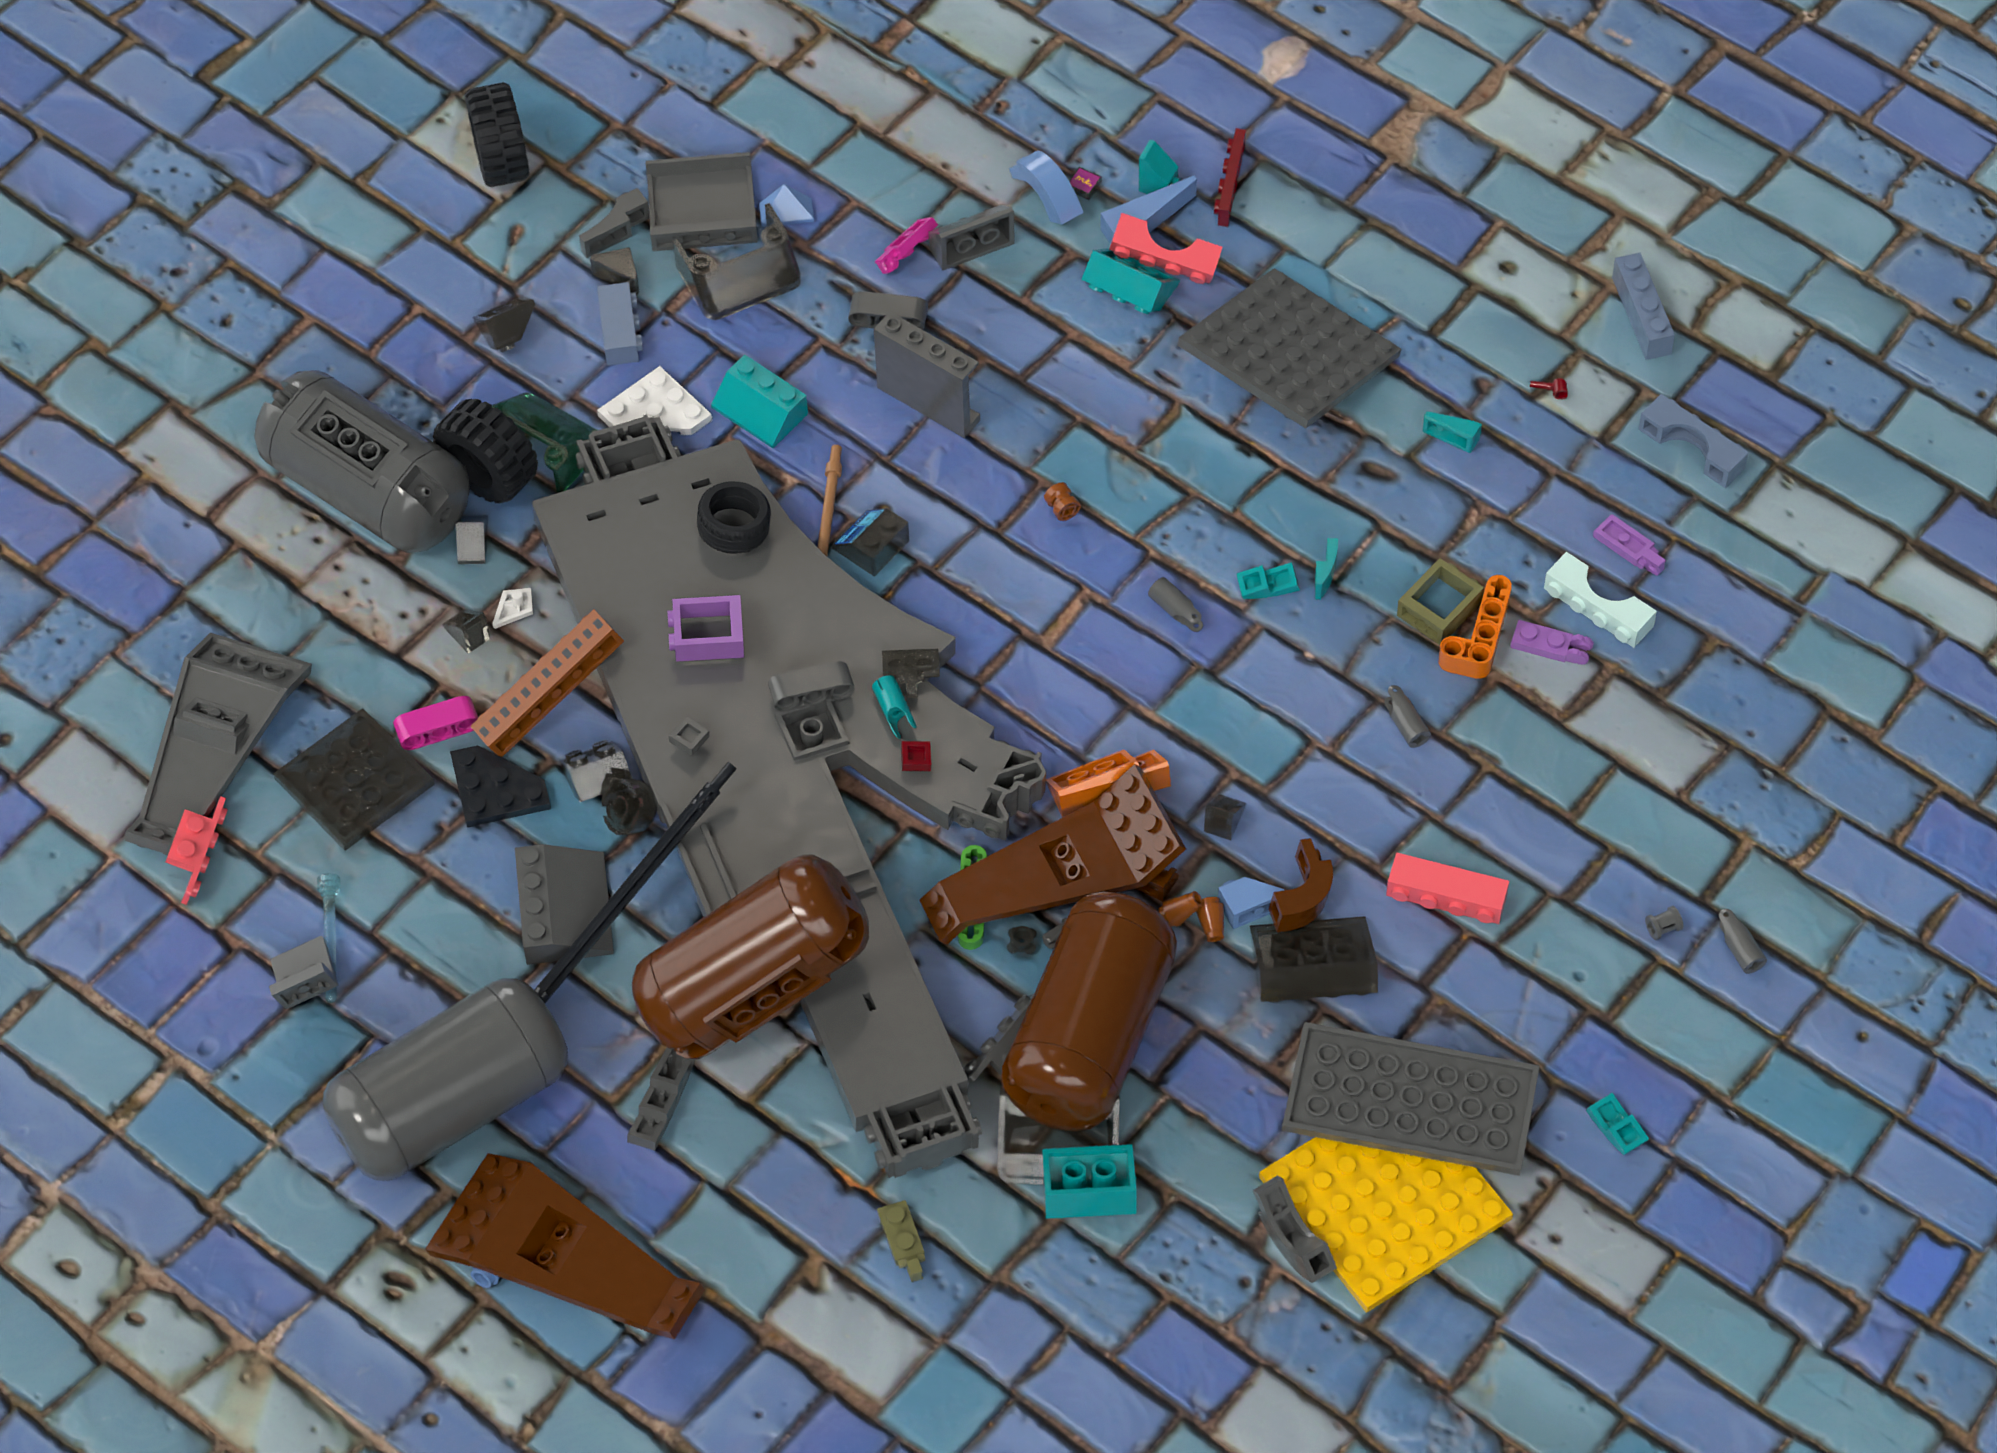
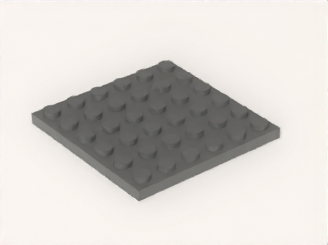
M1275 268L1182 334L1177 343L1179 347L1305 429L1399 358L1401 348Z

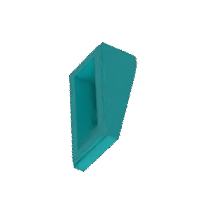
M1427 411L1424 415L1422 431L1471 453L1480 440L1482 424L1472 420Z

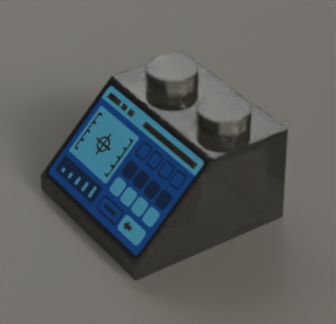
M888 508L866 510L832 545V549L875 577L909 542V524Z

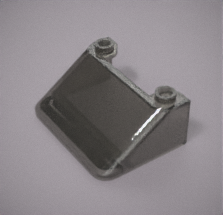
M1001 1087L999 1094L997 1171L1000 1178L1011 1184L1044 1185L1042 1149L1119 1145L1120 1095L1117 1097L1113 1111L1100 1124L1088 1130L1066 1131L1042 1125L1027 1117L1009 1100L1003 1087Z

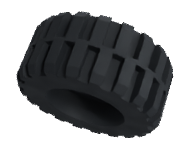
M500 82L469 89L465 93L466 107L485 185L492 188L525 181L530 176L528 158L510 85Z
M480 399L463 400L434 428L433 442L451 453L466 467L471 486L470 490L476 496L483 497L488 502H509L536 475L538 469L536 451L532 449L530 440L524 436L525 433L514 424L510 417H506L503 411L492 407L488 402H481Z

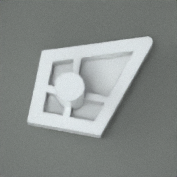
M531 588L503 591L494 617L493 628H499L533 614Z

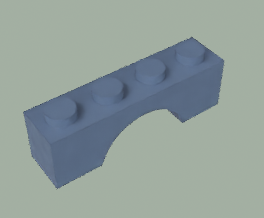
M1660 394L1641 413L1638 430L1659 444L1671 440H1682L1698 447L1706 461L1703 474L1722 487L1726 488L1745 469L1749 452L1740 444L1726 438L1719 430L1701 421L1697 415L1691 414L1680 407L1676 401Z

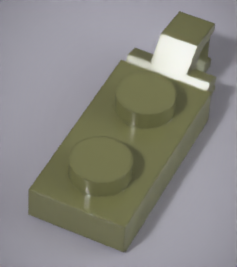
M906 1200L877 1208V1214L895 1265H898L899 1269L907 1268L911 1282L922 1280L923 1271L920 1262L925 1261V1253Z

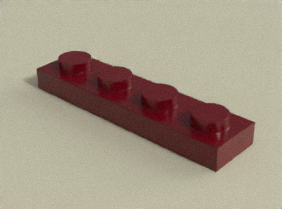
M1236 128L1234 139L1229 138L1227 154H1230L1229 159H1224L1222 173L1226 174L1225 179L1220 178L1218 194L1222 195L1221 199L1215 200L1214 214L1218 215V226L1228 227L1245 150V129Z

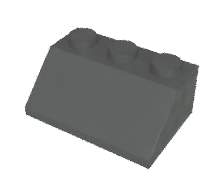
M999 205L929 231V249L942 271L1015 244L1014 210L1012 207Z

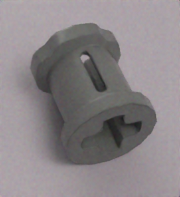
M1673 905L1656 916L1650 914L1645 918L1647 930L1654 940L1660 939L1663 934L1670 931H1680L1684 927L1682 917L1678 909Z

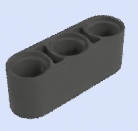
M859 291L852 296L848 320L854 326L874 329L889 312H892L924 330L929 305L926 300L920 297Z
M842 661L780 673L771 677L768 681L773 703L778 711H789L841 700L851 696L855 691L848 665Z

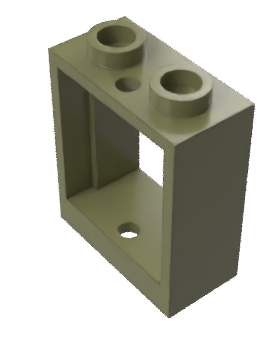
M1439 558L1398 600L1397 616L1440 645L1443 639L1451 636L1481 605L1484 587L1474 578H1469L1460 572L1455 565ZM1438 578L1466 596L1445 619L1417 601Z

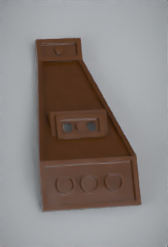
M1134 764L1093 802L939 881L919 901L939 941L948 945L967 926L1078 902L1089 894L1099 892L1118 893L1144 887L1182 854L1186 847L1144 772Z

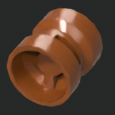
M1064 482L1051 486L1044 494L1045 501L1050 507H1053V513L1059 521L1071 519L1081 509V504L1076 497L1071 496L1072 491Z

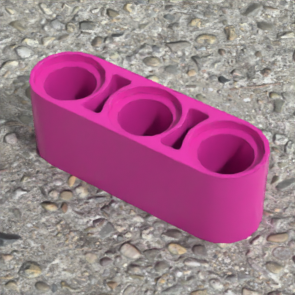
M458 696L401 714L395 718L393 725L401 747L404 750H414L474 731L470 726L478 719V715L471 697Z

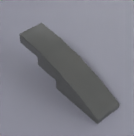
M666 1048L650 1077V1086L639 1105V1114L628 1132V1143L656 1150L678 1105L696 1059H686L678 1055L674 1048Z

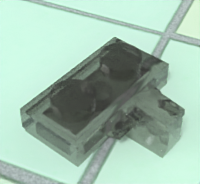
M939 650L882 651L883 676L891 675L899 678V683H906L907 698H918V683H923L924 677H940Z

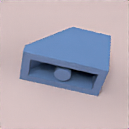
M1243 877L1238 880H1229L1219 887L1218 898H1220V903L1224 904V914L1231 927L1235 929L1270 915L1269 906L1273 892L1284 891V889Z

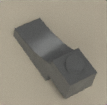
M638 188L625 192L615 198V206L611 212L594 227L579 235L581 252L586 259L632 237L631 227L650 218L648 201Z

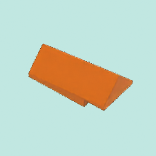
M1123 749L1046 779V784L1063 817L1096 800L1134 764L1142 769L1154 791L1171 787L1168 761L1155 750L1132 757Z

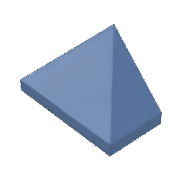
M785 184L759 203L762 227L814 222L812 198Z

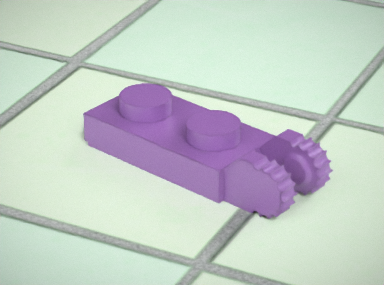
M1518 620L1510 647L1564 663L1567 661L1585 665L1589 660V655L1584 650H1591L1594 643L1587 636L1573 635Z

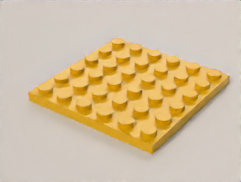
M1317 1137L1312 1138L1259 1172V1178L1263 1183L1277 1175L1283 1178L1293 1204L1305 1225L1315 1236L1327 1243L1337 1266L1333 1272L1366 1313L1513 1218L1512 1211L1475 1167Z

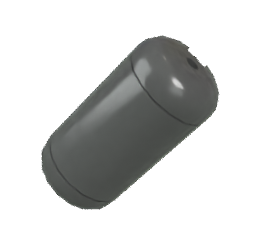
M319 370L297 372L281 382L284 389L282 391L276 390L272 396L275 400L272 403H263L256 420L254 433L256 446L261 458L273 468L397 550L405 553L427 551L442 542L461 520L467 507L471 487L466 467L451 453L329 374Z
M501 978L487 984L337 1074L328 1082L323 1092V1109L336 1138L362 1174L377 1181H390L401 1177L555 1083L563 1075L567 1067L568 1048L557 1022L534 989L519 979Z

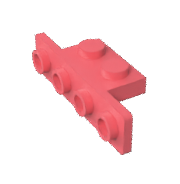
M220 796L211 819L185 809L165 863L192 872L181 901L182 904L187 905L190 896L196 898L201 881L197 880L199 872L205 873L210 861V857L205 856L208 848H214L219 833L214 831L217 824H223L228 809L223 808L226 798Z

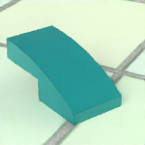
M1327 538L1326 561H1316L1315 600H1321L1333 580L1337 563L1338 538Z
M1292 562L1269 570H1265L1263 565L1236 573L1243 599L1274 597L1300 590Z
M1610 1093L1586 1109V1112L1605 1137L1623 1155L1649 1140L1633 1114L1627 1115L1613 1093Z

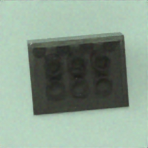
M1365 916L1313 920L1301 928L1284 932H1277L1274 924L1250 925L1256 980L1261 1002L1276 1003L1281 1000H1308L1317 997L1336 998L1342 995L1356 994L1363 996L1369 993H1378V962Z

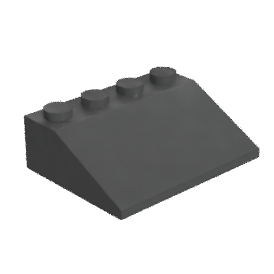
M546 844L516 847L518 893L526 963L529 965L559 961L609 901L604 852ZM611 925L584 958L614 954Z

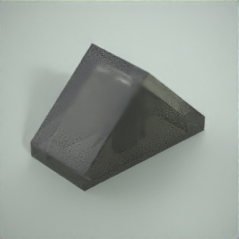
M630 247L593 254L590 257L592 275L611 284L629 282L630 293L636 292V296L638 295V279Z
M488 515L462 516L461 520L456 522L458 564H486Z
M464 609L442 624L445 630L468 654L490 640L487 619L483 612Z
M1219 794L1206 805L1204 832L1231 841L1246 803Z

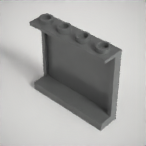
M750 152L645 161L652 252L758 243Z
M889 312L874 328L877 388L965 438L980 421V414L972 410L969 403V375L979 365V362L896 314Z

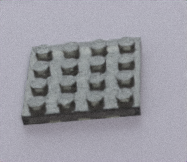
M363 708L273 773L275 780L344 851L435 785L434 779Z

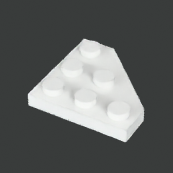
M660 366L597 410L598 417L609 427L642 418L643 415L647 414L648 418L660 417L663 426H668L670 431L680 432V435H693L712 421V414Z

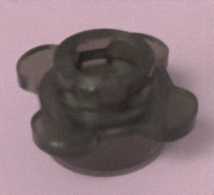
M1017 926L1009 929L1010 943L1007 945L1008 952L1012 954L1025 952L1028 955L1035 952L1034 939L1037 937V933L1033 928Z

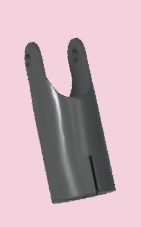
M1165 577L1155 581L1148 591V596L1172 618L1186 625L1191 631H1201L1203 628L1202 616L1194 608L1191 600Z
M1396 685L1390 686L1388 693L1391 697H1387L1384 704L1393 722L1410 748L1423 745L1430 739L1431 732L1402 689Z
M1730 909L1721 910L1719 913L1721 920L1719 926L1725 934V943L1745 974L1758 971L1767 962L1765 955L1747 927L1736 918L1734 913Z

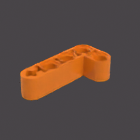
M1494 575L1488 579L1471 640L1457 636H1449L1442 640L1438 663L1444 671L1477 679L1485 678L1489 675L1510 601L1512 584L1506 576Z

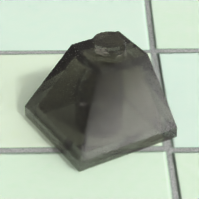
M520 296L473 317V320L490 348L494 350L500 349L501 352H505L514 348L515 342L522 339L535 302L533 299Z

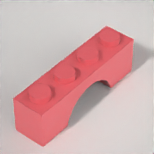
M1121 213L1109 250L1114 251V254L1121 258L1131 257L1137 259L1141 264L1148 267H1154L1155 265L1164 268L1165 272L1171 275L1182 274L1190 277V280L1195 283L1210 284L1222 247L1197 238L1192 245L1185 249L1176 251L1164 249L1151 238L1148 232L1147 221Z

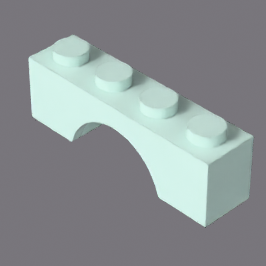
M1565 552L1546 573L1544 589L1552 597L1559 598L1567 603L1575 612L1582 613L1591 619L1596 626L1604 628L1615 635L1619 641L1635 648L1654 627L1657 611L1635 596L1621 601L1607 600L1598 596L1592 591L1587 582L1589 566L1568 552Z

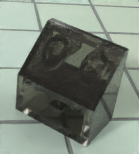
M602 740L592 744V749L584 752L574 750L567 753L565 759L559 760L571 790L579 802L634 783L624 753L613 741Z

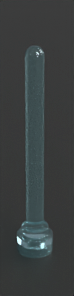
M328 873L322 874L317 878V890L323 897L324 939L336 975L335 897L341 890V881L338 875ZM337 987L325 992L326 1002L334 1003L337 999Z

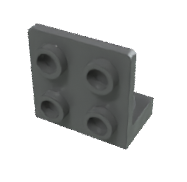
M322 936L271 959L276 983L269 986L272 997L285 1009L339 986L326 941Z

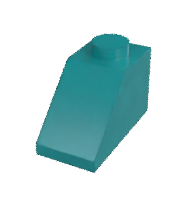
M1151 139L1139 157V192L1145 194L1181 181V178H1178L1179 166L1156 141Z

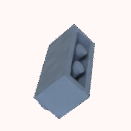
M629 282L597 286L607 366L639 362L638 351H642L643 347L641 334L636 335L635 330L640 329L638 313L633 314L632 310L637 308L636 292L630 293Z

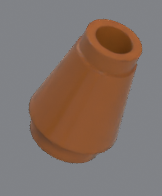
M1193 891L1164 901L1163 905L1159 907V913L1169 921L1171 927H1179L1203 906V900L1198 892Z
M1218 897L1203 898V906L1196 911V914L1207 937V941L1217 942L1223 940L1224 904L1220 903V898Z

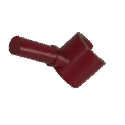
M1562 378L1555 379L1553 383L1530 382V387L1552 390L1555 399L1562 400L1568 396L1567 383Z

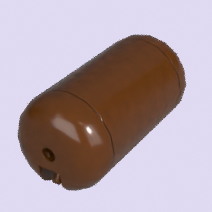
M800 855L787 861L644 957L636 965L632 977V995L635 1006L642 1020L660 1044L667 1048H674L678 1055L686 1059H700L708 1056L731 1040L735 1043L739 1042L832 980L830 974L856 958L866 948L869 940V920L865 908L849 881L832 863L816 855Z
M1099 892L1081 898L1071 909L1002 1066L1001 1082L1009 1100L1027 1117L1054 1129L1080 1131L1097 1126L1108 1118L1113 1111L1175 960L1177 947L1175 933L1169 921L1155 908L1138 898L1126 894Z

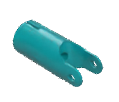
M886 675L876 680L872 685V690L893 734L898 739H901L897 728L899 719L906 715L910 725L913 728H917L915 720L896 678Z

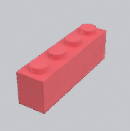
M1396 852L1387 883L1386 896L1400 902L1409 901L1417 903L1428 909L1436 908L1448 911L1455 916L1464 915L1476 918L1483 923L1499 924L1508 894L1509 881Z

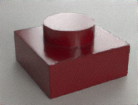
M901 741L902 771H931L930 741Z

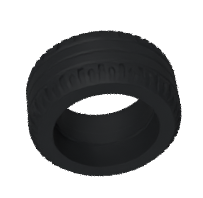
M726 481L713 485V487L704 492L698 504L697 529L699 535L707 545L717 551L727 554L750 552L760 546L768 535L771 518L769 501L758 488L745 482ZM725 509H739L750 514L755 520L743 526H729L716 520L713 515Z

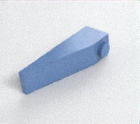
M1195 175L1102 212L1101 231L1110 245L1121 213L1147 221L1148 232L1151 233L1196 196L1197 178Z

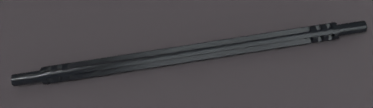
M727 762L715 778L703 786L534 989L544 1003L551 998L719 796V790L737 769L734 765Z

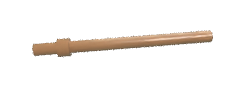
M840 445L831 446L830 460L826 463L825 469L827 482L817 548L826 556L828 555L837 482L842 473V464L840 463L842 447Z

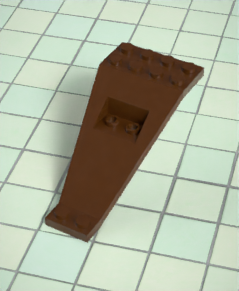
M487 1153L425 1248L432 1257L478 1268L651 1334L674 1340L705 1291L700 1283L673 1275L532 1163Z

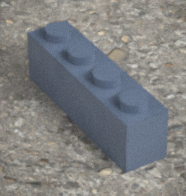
M1641 252L1616 257L1612 279L1645 360L1671 355L1675 334Z

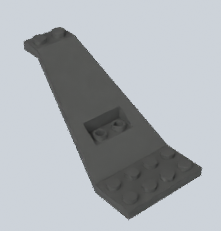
M210 632L184 658L139 818L126 831L125 841L168 856L184 810L186 809L205 817L210 815L220 796L224 794L285 700L311 674L312 664Z

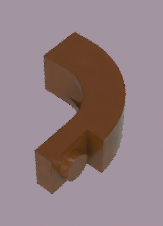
M1311 838L1300 839L1295 855L1304 884L1295 889L1273 892L1269 912L1277 932L1295 930L1309 924L1318 917L1326 904L1333 881V866L1331 859L1321 861L1320 852L1318 849H1315Z

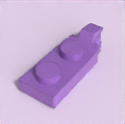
M1613 514L1594 530V538L1640 569L1645 567L1647 571L1656 576L1665 569L1666 560L1658 555L1659 551L1654 547L1655 543Z

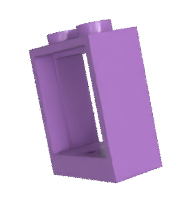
M740 595L672 599L673 610L667 611L668 628L674 627V633L669 634L670 651L675 650L676 662L744 658ZM730 616L731 636L682 639L681 618Z

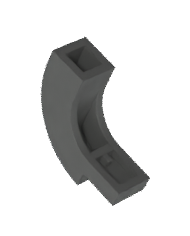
M1277 1175L1253 1190L1261 1209L1258 1214L1276 1247L1298 1274L1309 1282L1314 1283L1337 1268L1327 1243L1315 1236L1299 1216L1283 1178Z

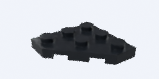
M479 745L450 751L467 828L551 809L544 779Z

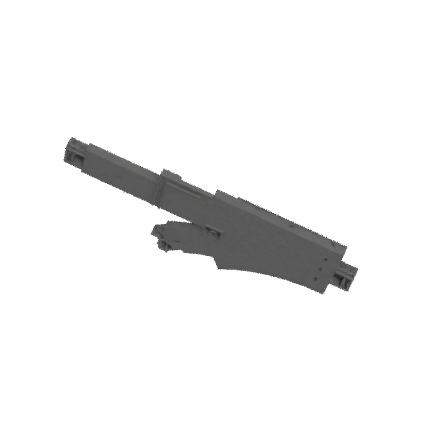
M647 414L643 415L642 418L592 432V434L588 435V440L577 441V453H574L578 469L583 468L585 472L583 474L585 485L534 500L532 502L534 521L545 547L547 546V552L577 623L579 624L583 617L595 609L624 640L596 669L618 721L621 722V728L660 821L664 824L666 823L669 828L707 782L710 783L727 762H730L737 768L719 790V796L676 846L697 896V902L703 917L787 861L800 855H816L832 863L849 881L865 908L869 920V940L866 948L856 958L830 974L832 980L800 1000V1003L855 1131L864 1130L868 1143H874L877 1149L874 1152L877 1165L880 1169H885L888 1178L906 1175V1172L920 1167L924 1170H929L940 1166L943 1163V1159L961 1154L963 1150L979 1148V1135H982V1129L978 1119L972 1118L969 1112L971 1104L967 1096L968 1078L830 771L851 766L896 799L949 830L954 821L964 828L972 827L983 831L984 834L991 838H999L1006 841L1009 836L1008 813H1010V817L1015 815L1018 810L1029 814L1032 810V804L1035 801L1041 800L1045 793L1046 770L1041 763L1042 753L1037 752L1035 754L1029 750H1021L1010 746L1005 741L994 740V726L953 702L927 681L955 655L956 637L898 609L862 586L824 555L788 517L766 487L740 440H733L681 456L678 447H673L671 444L672 435L669 427L663 426L660 417L648 418ZM726 481L745 482L758 488L766 496L771 508L770 528L766 539L760 546L742 554H727L713 549V547H710L703 541L697 529L698 504L704 492L713 487V485ZM725 509L713 515L716 520L729 526H743L755 520L750 514L739 509ZM740 595L744 658L676 662L675 650L670 651L669 634L674 633V627L668 628L667 611L673 610L672 599ZM730 616L681 618L682 639L731 636ZM842 661L847 663L855 687V691L851 696L841 700L789 711H778L775 709L768 686V681L771 677L780 673ZM886 675L896 678L917 725V728H913L908 722L906 715L899 719L897 728L901 739H898L893 734L872 690L873 683ZM686 716L708 729L710 737L693 756L669 742V735ZM901 741H930L931 771H902Z

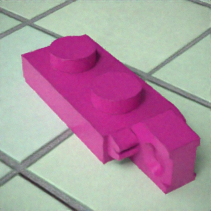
M934 218L918 219L884 249L885 252L875 260L883 274H888L898 268L899 260L911 255L915 251L913 247L918 243L929 239V231L938 226Z

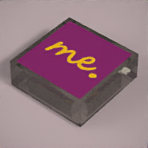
M1079 167L1069 182L1076 195L1090 200L1101 185L1102 176Z

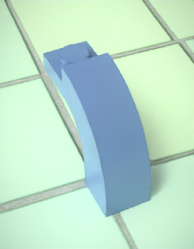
M1038 150L1016 161L1017 165L1009 168L1012 178L1025 181L1034 188L1045 207L1050 222L1064 224L1083 213L1080 202L1067 177L1045 153Z

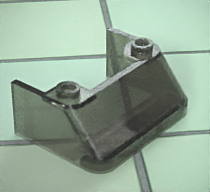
M770 203L765 204L767 227L761 233V241L764 247L717 265L714 259L707 254H697L688 257L679 240L673 241L676 268L702 313L708 319H722L792 291L800 285L801 273L788 233Z

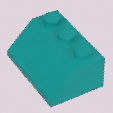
M1109 248L1092 251L1081 279L1089 283V288L1098 292L1107 291L1112 294V299L1121 303L1128 301L1135 305L1134 309L1145 314L1160 311L1180 283V279L1154 267L1145 266L1137 259L1118 257Z
M745 354L726 372L711 403V408L771 448H774L808 415L806 394Z
M1132 1144L1042 1149L1046 1219L1137 1214V1189Z

